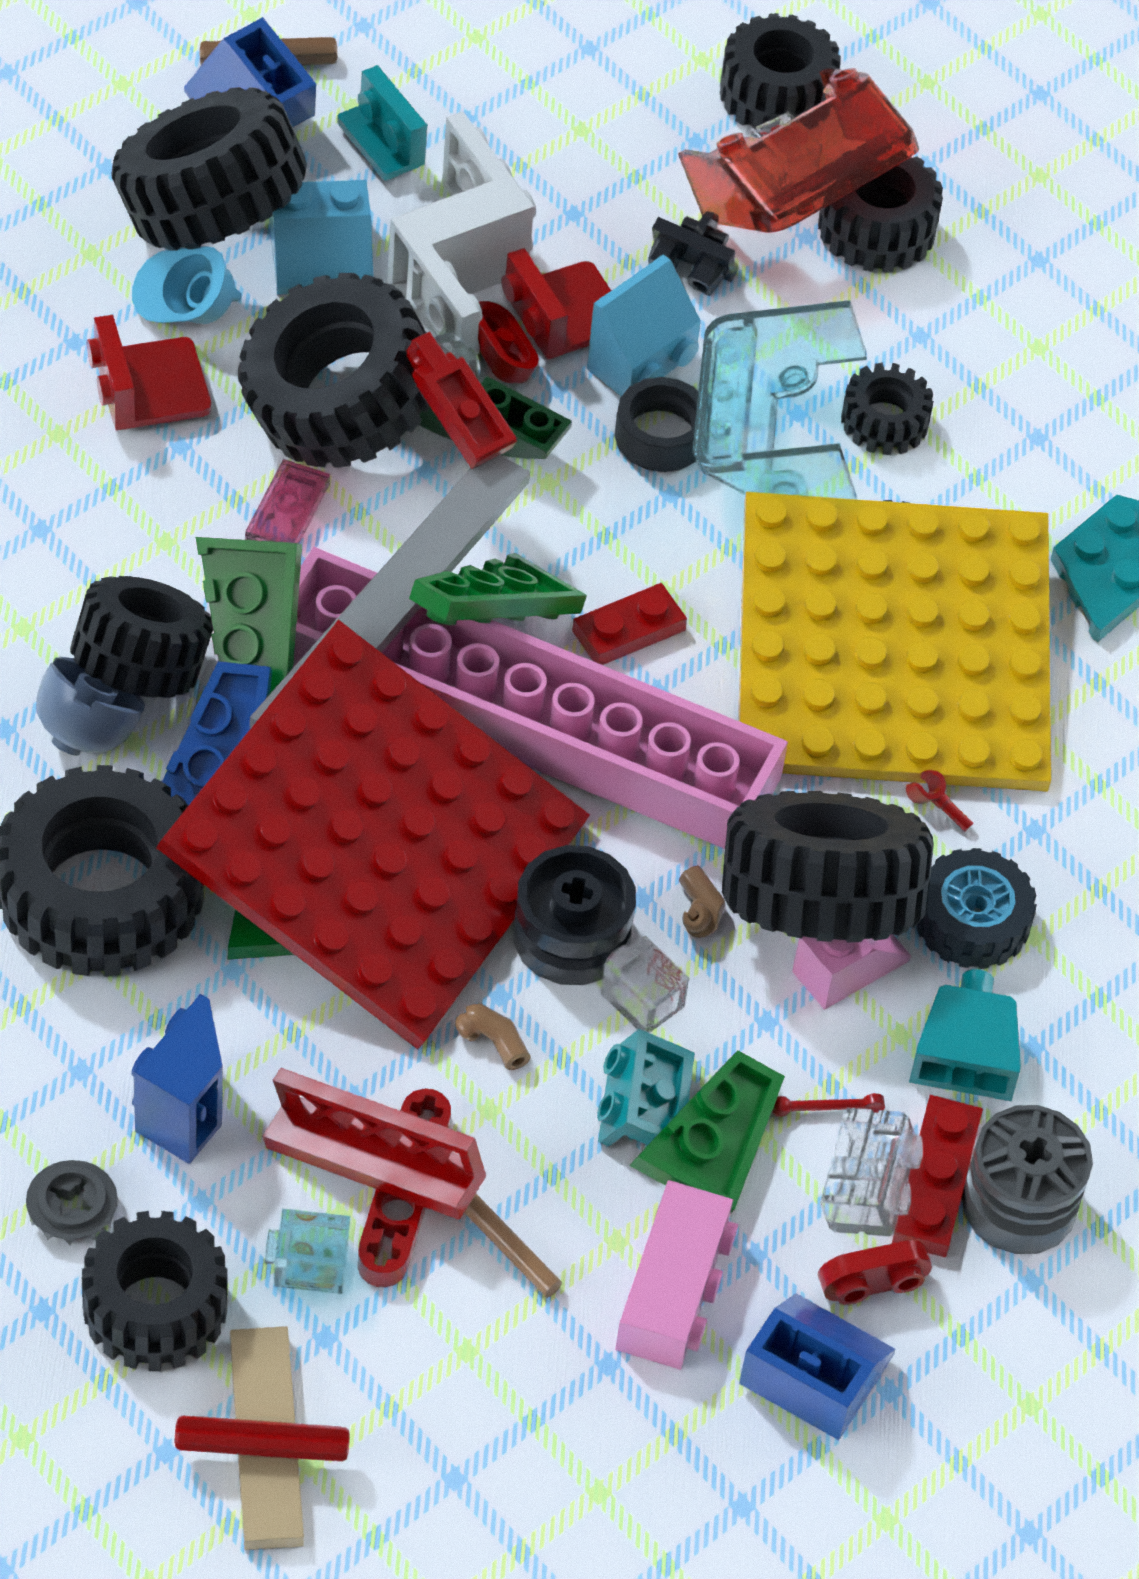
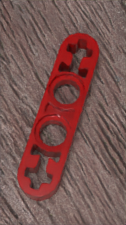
M422 1088L406 1096L400 1111L421 1117L424 1110H430L434 1112V1117H431L429 1121L450 1128L451 1105L448 1098L441 1092ZM377 1189L375 1190L358 1246L357 1269L360 1276L368 1284L375 1287H389L396 1285L404 1278L408 1271L426 1211L425 1207ZM402 1200L412 1207L413 1213L407 1219L397 1221L387 1218L383 1214L382 1208L390 1201ZM385 1236L393 1239L391 1259L386 1261L385 1266H379L375 1264V1258L380 1255Z

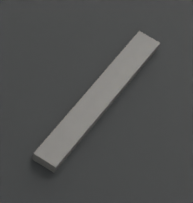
M501 455L474 469L470 468L250 716V728L338 619L382 653L422 607L409 599L415 579L445 571L452 572L529 484L530 471Z

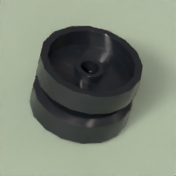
M564 845L544 851L528 863L518 881L513 944L521 961L537 976L559 985L583 986L603 980L618 969L630 949L632 924L636 908V886L627 868L608 853L590 846Z

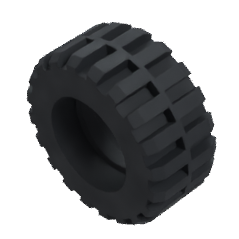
M236 87L229 88L226 92H219L217 90L206 93L204 97L195 100L194 98L189 99L172 110L167 109L157 115L156 119L151 122H145L137 128L136 134L128 136L122 142L121 149H118L114 155L111 177L140 238L159 249L164 247L167 250L177 251L181 247H186L189 250L200 248L202 244L210 242L215 244L225 241V238L236 233L239 235L250 230V226L257 222L262 223L273 216V212L276 209L285 207L291 201L292 194L298 193L305 179L306 158L282 103L267 91L254 87H249L247 90Z
M339 273L338 278L331 279L328 275L313 278L314 283L305 287L298 284L288 290L290 295L279 301L276 298L268 305L265 317L263 319L257 317L249 331L251 339L244 340L239 356L242 362L238 366V382L242 386L241 393L275 448L281 449L286 457L296 462L305 461L308 466L326 468L327 463H331L334 468L350 467L351 461L360 459L365 463L376 459L377 452L386 447L389 451L401 443L400 437L405 432L412 433L422 420L419 416L422 411L428 412L430 407L416 386L417 384L412 376L414 368L406 356V349H408L412 340L427 333L409 300L405 299L403 293L394 285L384 283L380 278L363 275L362 279H360L355 273ZM369 353L358 369L345 379L329 386L309 388L315 377L332 362L351 354Z
M97 765V770L83 772L81 766L66 770L65 777L57 780L53 775L36 784V793L33 794L28 790L14 802V812L10 811L7 813L0 825V909L3 910V921L8 931L15 936L18 935L19 945L29 954L35 956L38 952H41L43 963L59 970L62 965L72 967V974L89 976L90 971H104L105 977L121 975V969L132 966L134 971H138L152 965V957L158 955L161 959L165 958L177 949V938L183 940L189 936L195 927V917L202 910L204 885L156 848L161 839L189 806L177 794L171 798V787L156 778L151 782L144 780L143 772L126 768L125 773L113 771L112 765ZM93 850H112L127 854L140 861L148 869L138 880L125 887L98 892L73 887L63 882L53 873L67 859Z
M810 790L807 793L783 791L779 795H771L769 793L760 795L755 800L748 799L742 802L727 821L721 893L734 914H739L742 920L749 924L757 923L761 929L770 932L780 931L790 937L800 939L802 937L817 938V941L824 942L846 940L847 943L862 942L863 939H873L875 941L888 939L891 934L899 936L907 933L925 915L928 905L933 857V836L926 823L922 822L920 817L913 812L906 813L900 806L894 804L887 805L881 803L878 799L870 797L859 798L848 793L837 792V794L823 793V791Z

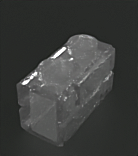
M847 1108L844 1111L820 1200V1206L829 1229L838 1233L859 1234L860 1231H863L866 1235L891 1237L894 1234L898 1216H906L910 1208L911 1187L909 1182H907L910 1168L918 1169L923 1155L922 1138L920 1135H915L909 1115L899 1111L879 1110L878 1113H874L870 1109Z

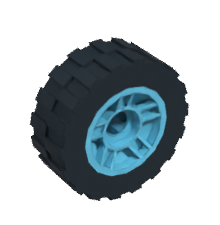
M962 848L953 850L952 854L947 856L943 854L937 858L935 864L931 866L927 910L924 917L917 924L916 930L919 937H923L925 940V946L931 952L935 951L942 960L948 963L951 961L959 964V967L968 969L969 966L987 969L991 965H1002L1007 962L1008 958L1011 956L1015 957L1021 952L1023 943L1026 944L1037 907V904H1034L1037 896L1035 887L1031 886V879L1028 874L1022 872L1018 868V864L1012 859L1008 860L1002 857L1001 853L982 851V848H971V850L963 851ZM978 908L981 912H974V910Z

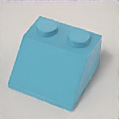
M367 180L302 182V187L298 193L291 195V201L285 207L276 209L273 212V216L269 218L277 295L290 294L288 292L289 289L298 284H301L303 287L314 283L313 278L328 275L331 279L338 278L339 273H355L360 279H362L363 275L374 277L371 210Z
M664 254L594 303L587 370L620 396L624 394L628 387L643 379L664 377L678 366H686L694 359L699 349L698 339L701 320L671 260Z

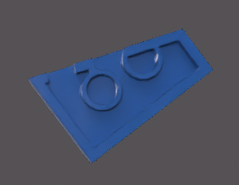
M217 662L190 717L191 722L177 751L173 752L166 767L167 772L162 782L171 787V798L177 794L190 805L251 729L250 716L270 695L273 673L271 667Z

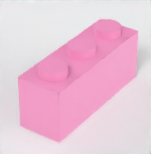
M667 1181L619 1322L615 1350L680 1370L687 1350L698 1352L707 1324V1318L700 1317L699 1313L703 1301L712 1304L715 1302L723 1275L722 1270L715 1269V1264L719 1254L729 1257L738 1229L737 1223L729 1221L733 1199L674 1181Z

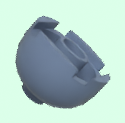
M56 657L53 663L51 662L46 669L36 697V712L45 730L53 736L52 744L67 754L79 756L81 751L94 754L108 752L124 743L135 730L146 704L141 696L122 692L101 683L102 680L99 678H92L84 672L85 669L76 664L73 660L74 658Z

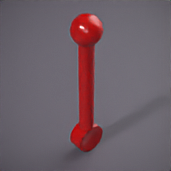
M879 1093L868 1094L861 1099L790 1101L786 1096L780 1095L776 1099L772 1113L777 1117H785L793 1111L864 1109L868 1114H878L884 1111L886 1107L884 1096Z

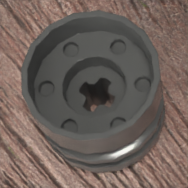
M1015 1105L995 1113L981 1128L962 1193L964 1216L978 1236L991 1246L1013 1254H1039L1058 1246L1073 1229L1094 1164L1090 1142L1079 1125L1061 1112L1040 1105Z

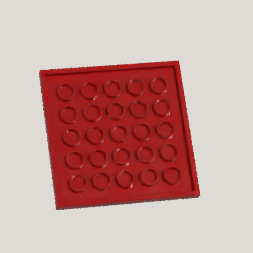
M338 619L161 839L156 848L418 1050L514 921L518 881L527 864L544 851L569 845L590 817V814Z

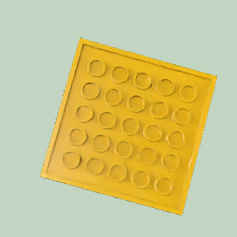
M746 492L743 516L738 721L788 741L782 774L926 783L920 778L921 772L936 770L944 776L946 785L1048 792L1051 784L1049 513Z

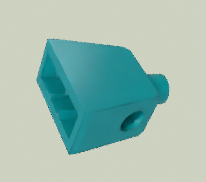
M970 969L962 974L960 987L947 984L939 987L916 1049L909 1083L1012 1102L1021 1069L1017 1003L1011 996L993 993L994 977L989 972L981 969Z

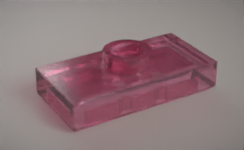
M283 459L245 530V540L300 544L330 486V474Z

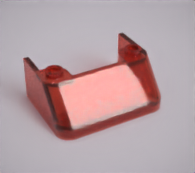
M826 68L819 72L825 86L823 92L826 100L760 138L744 137L743 133H733L716 142L717 148L709 153L684 149L677 154L702 216L706 211H712L718 214L719 225L773 233L798 224L914 156L920 150L914 129L868 73L858 72L856 68L844 70Z

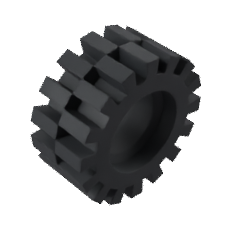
M880 362L875 363L873 372L868 366L860 368L859 376L855 373L851 376L849 385L847 384L841 423H844L843 430L847 436L853 434L852 442L857 446L865 441L867 442L866 451L874 453L876 446L883 447V455H891L893 447H896L899 454L908 452L909 444L915 449L920 445L921 438L925 439L933 409L932 388L926 389L928 381L923 376L914 380L916 371L908 367L905 373L899 372L900 364L892 363L891 370H885L884 363ZM889 403L899 407L904 412L894 415L884 414L875 410L870 405Z

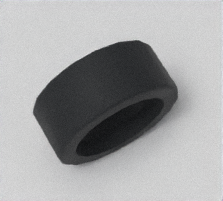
M667 377L643 379L628 387L620 397L614 437L621 453L630 462L646 470L658 472L682 470L695 463L705 451L711 412L706 398L692 385L679 379ZM663 411L683 418L691 426V430L681 436L663 438L652 436L642 431L633 421L644 413Z

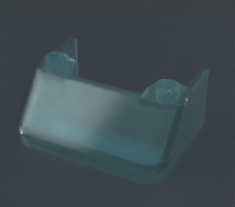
M851 300L726 314L716 318L707 326L704 333L693 438V454L702 473L743 495L746 492L857 499L840 443L774 450L778 399L798 397L810 391L817 382L819 365L867 360V350Z

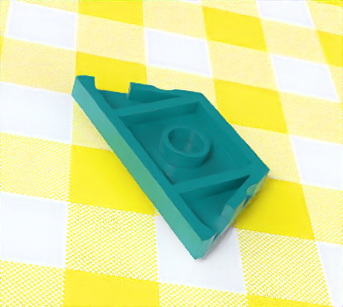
M1118 494L1055 545L1050 559L1059 577L1067 583L1068 594L1076 608L1082 607L1090 622L1088 632L1097 643L1139 608V500Z

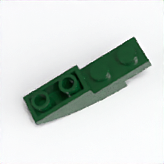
M488 376L481 382V385L517 438V443L513 448L501 454L502 456L523 459H546L572 426V420ZM429 407L428 412L422 411L419 416L422 420L419 426L452 440L431 407Z

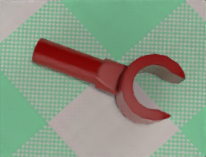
M936 770L921 772L920 778L927 783L928 793L919 783L913 782L906 785V794L913 803L925 804L932 802L964 832L974 824L950 800V797L945 794L946 781L940 772Z

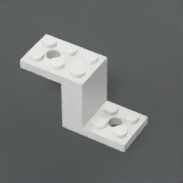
M464 111L446 117L442 185L450 197L390 218L387 283L394 285L403 293L405 299L409 300L425 331L431 332L445 354L451 352L457 359L463 356L475 374L476 355L480 352L478 328L479 322L482 321V310L473 294L501 283V277L505 275L507 253L525 248L530 255V251L534 247L532 228L533 218L536 217L537 210L532 195L527 190H522L512 177L508 163L503 158H498L491 149L484 131L480 127H475Z

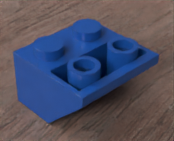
M264 17L224 37L184 86L185 94L189 99L194 98V100L204 97L206 93L217 90L219 92H226L229 88L241 87L243 90H247L249 87L259 88L262 91L265 90L278 98L280 103H282L292 128L315 116L316 82Z
M201 993L187 1010L180 1008L174 1013L167 1024L164 1037L154 1048L147 1047L140 1053L131 1071V1075L134 1077L132 1105L134 1106L135 1132L189 1165L222 1126L223 1064L210 999Z
M796 1293L773 1309L747 1348L739 1384L833 1438L840 1440L893 1358L896 1348Z

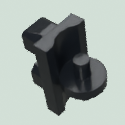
M706 211L699 221L685 216L681 226L659 216L657 217L652 226L654 243L648 256V264L664 254L671 260L675 270L681 260L693 265L687 277L688 285L707 296L713 294L723 279L732 283L738 272V267L734 266L735 250L726 246L729 234L717 229L719 222L718 214Z

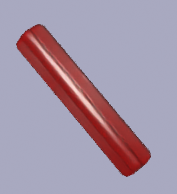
M181 1415L177 1418L175 1424L174 1444L175 1448L179 1451L343 1462L347 1460L349 1455L350 1431L345 1426Z

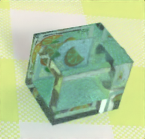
M282 1208L279 1230H268L265 1249V1263L275 1264L274 1287L342 1294L349 1249L351 1216Z

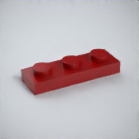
M929 1095L892 1243L918 1240L924 1243L927 1253L946 1258L983 1108Z

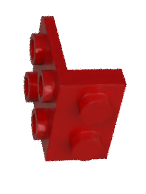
M522 248L507 253L505 275L501 277L502 290L507 301L514 308L528 334L533 338L546 360L589 347L594 303L612 291L594 263L581 261L541 274L526 249Z
M114 315L94 317V338L86 339L88 359L92 369L98 368L100 376H97V389L100 403L102 406H109L115 431L205 417L211 413L210 395L194 341L191 338L183 336L122 346Z

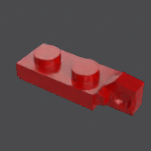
M430 331L413 339L408 349H406V356L414 368L412 376L417 384L416 386L470 468L474 469L512 449L517 443L516 436L463 356L457 359L451 352L445 354Z

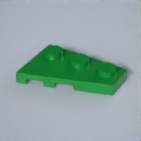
M737 1050L629 1166L665 1186L667 1181L670 1180L733 1199L732 1213L737 1206L785 1076Z

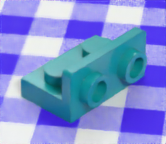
M378 65L361 71V91L357 97L359 105L337 115V124L383 180H390L424 166L428 124Z
M640 1028L620 1044L613 1045L605 1058L603 1066L607 1079L605 1093L597 1110V1119L600 1121L598 1142L609 1147L625 1135L648 1145L689 1101L695 1052Z

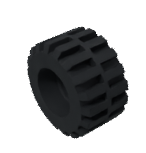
M769 13L767 18H762L758 15L750 18L749 24L744 22L739 24L735 29V33H730L727 38L724 50L719 92L721 101L725 102L724 109L729 115H736V122L742 126L750 125L752 126V131L760 134L763 131L770 132L772 127H776V125L784 126L789 120H793L792 124L800 132L802 129L811 131L817 128L818 121L825 122L829 117L830 110H833L841 66V55L838 54L839 46L836 41L830 40L831 34L825 29H817V23L809 19L806 21L799 20L797 15L788 14V17L779 16V13ZM790 124L786 127L789 128L788 131L794 129ZM776 127L773 134L781 137ZM780 128L783 133L788 132L787 130ZM793 131V132H791V133H789V134H790V135L795 134V133H797V131Z
M877 145V149L872 150L868 146L858 148L856 154L848 151L841 155L840 162H833L829 167V173L825 177L818 217V229L821 230L820 238L823 244H830L829 251L835 257L843 256L845 258L844 263L852 267L858 264L863 266L865 271L873 272V269L876 268L882 269L883 273L894 272V267H900L902 270L912 267L913 260L920 262L926 257L927 250L932 249L935 241L943 202V187L941 181L936 180L937 173L932 167H924L925 161L918 156L910 157L907 155L908 151L899 148L897 151L888 150V146Z
M142 577L101 578V581L91 583L86 591L71 641L70 652L74 655L73 660L76 664L85 669L84 672L92 678L101 679V683L122 692L151 698L175 697V695H184L189 692L190 688H194L197 683L213 632L210 613L205 611V607L200 602L170 585Z
M149 1210L136 1212L135 1221L128 1222L125 1216L114 1221V1232L110 1233L103 1229L95 1237L96 1248L88 1247L84 1257V1268H82L81 1276L84 1322L85 1325H89V1336L95 1345L103 1342V1353L110 1359L114 1360L121 1355L124 1357V1366L135 1370L139 1363L148 1364V1372L161 1371V1364L171 1362L173 1369L186 1365V1356L189 1354L198 1359L206 1353V1341L215 1344L221 1334V1323L226 1322L228 1267H225V1254L222 1247H215V1236L207 1228L197 1232L196 1220L185 1216L181 1222L174 1220V1212L161 1210V1217H150ZM147 1278L169 1279L185 1289L177 1298L161 1304L142 1303L125 1293L131 1285Z

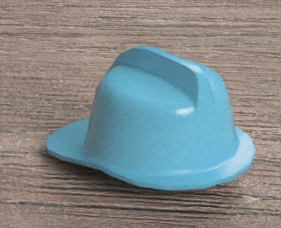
M207 246L189 250L187 248H180L178 251L164 250L156 253L146 260L139 269L132 285V302L136 312L147 321L157 323L192 322L210 324L226 313L231 302L240 301L242 297L241 292L235 288L232 273L226 268L223 255L216 248Z

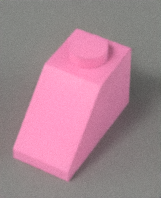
M893 934L884 940L863 939L862 942L847 943L846 940L824 942L817 941V938L802 937L798 941L792 972L825 1010L910 961L911 955Z

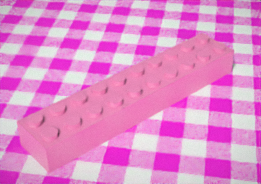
M317 547L312 548L302 563L300 570L293 668L372 580L377 572ZM421 607L382 652L528 767L724 849L727 821L734 810L748 799L755 800L758 796L768 793L772 795L781 780L788 741L494 620H491L490 623L458 620L456 625H445L430 619L426 615L427 610Z

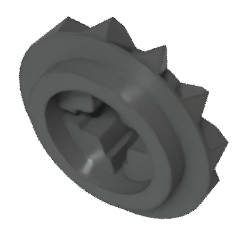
M65 1160L45 1167L33 1178L26 1193V1207L31 1226L36 1225L44 1233L47 1240L52 1237L64 1239L70 1246L76 1239L88 1237L94 1241L100 1230L105 1226L111 1227L114 1213L118 1207L117 1190L113 1180L100 1167L81 1160ZM83 1190V1210L73 1208L68 1214L65 1213L61 1216L62 1201L60 1199L63 1198L70 1201L75 1195L79 1196Z

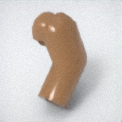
M696 865L685 870L679 877V883L692 899L688 913L686 911L683 913L682 922L691 936L703 938L708 937L718 929L726 903L703 869Z
M481 1003L467 1006L466 1012L457 1016L455 1027L459 1034L471 1042L477 1040L481 1034L493 1041L507 1070L519 1069L530 1061L531 1055L511 1019Z

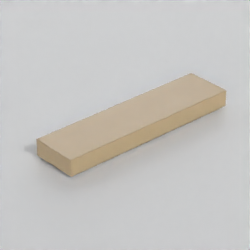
M288 1326L230 1330L235 1419L295 1423ZM238 1455L244 1550L303 1547L304 1529L298 1459Z

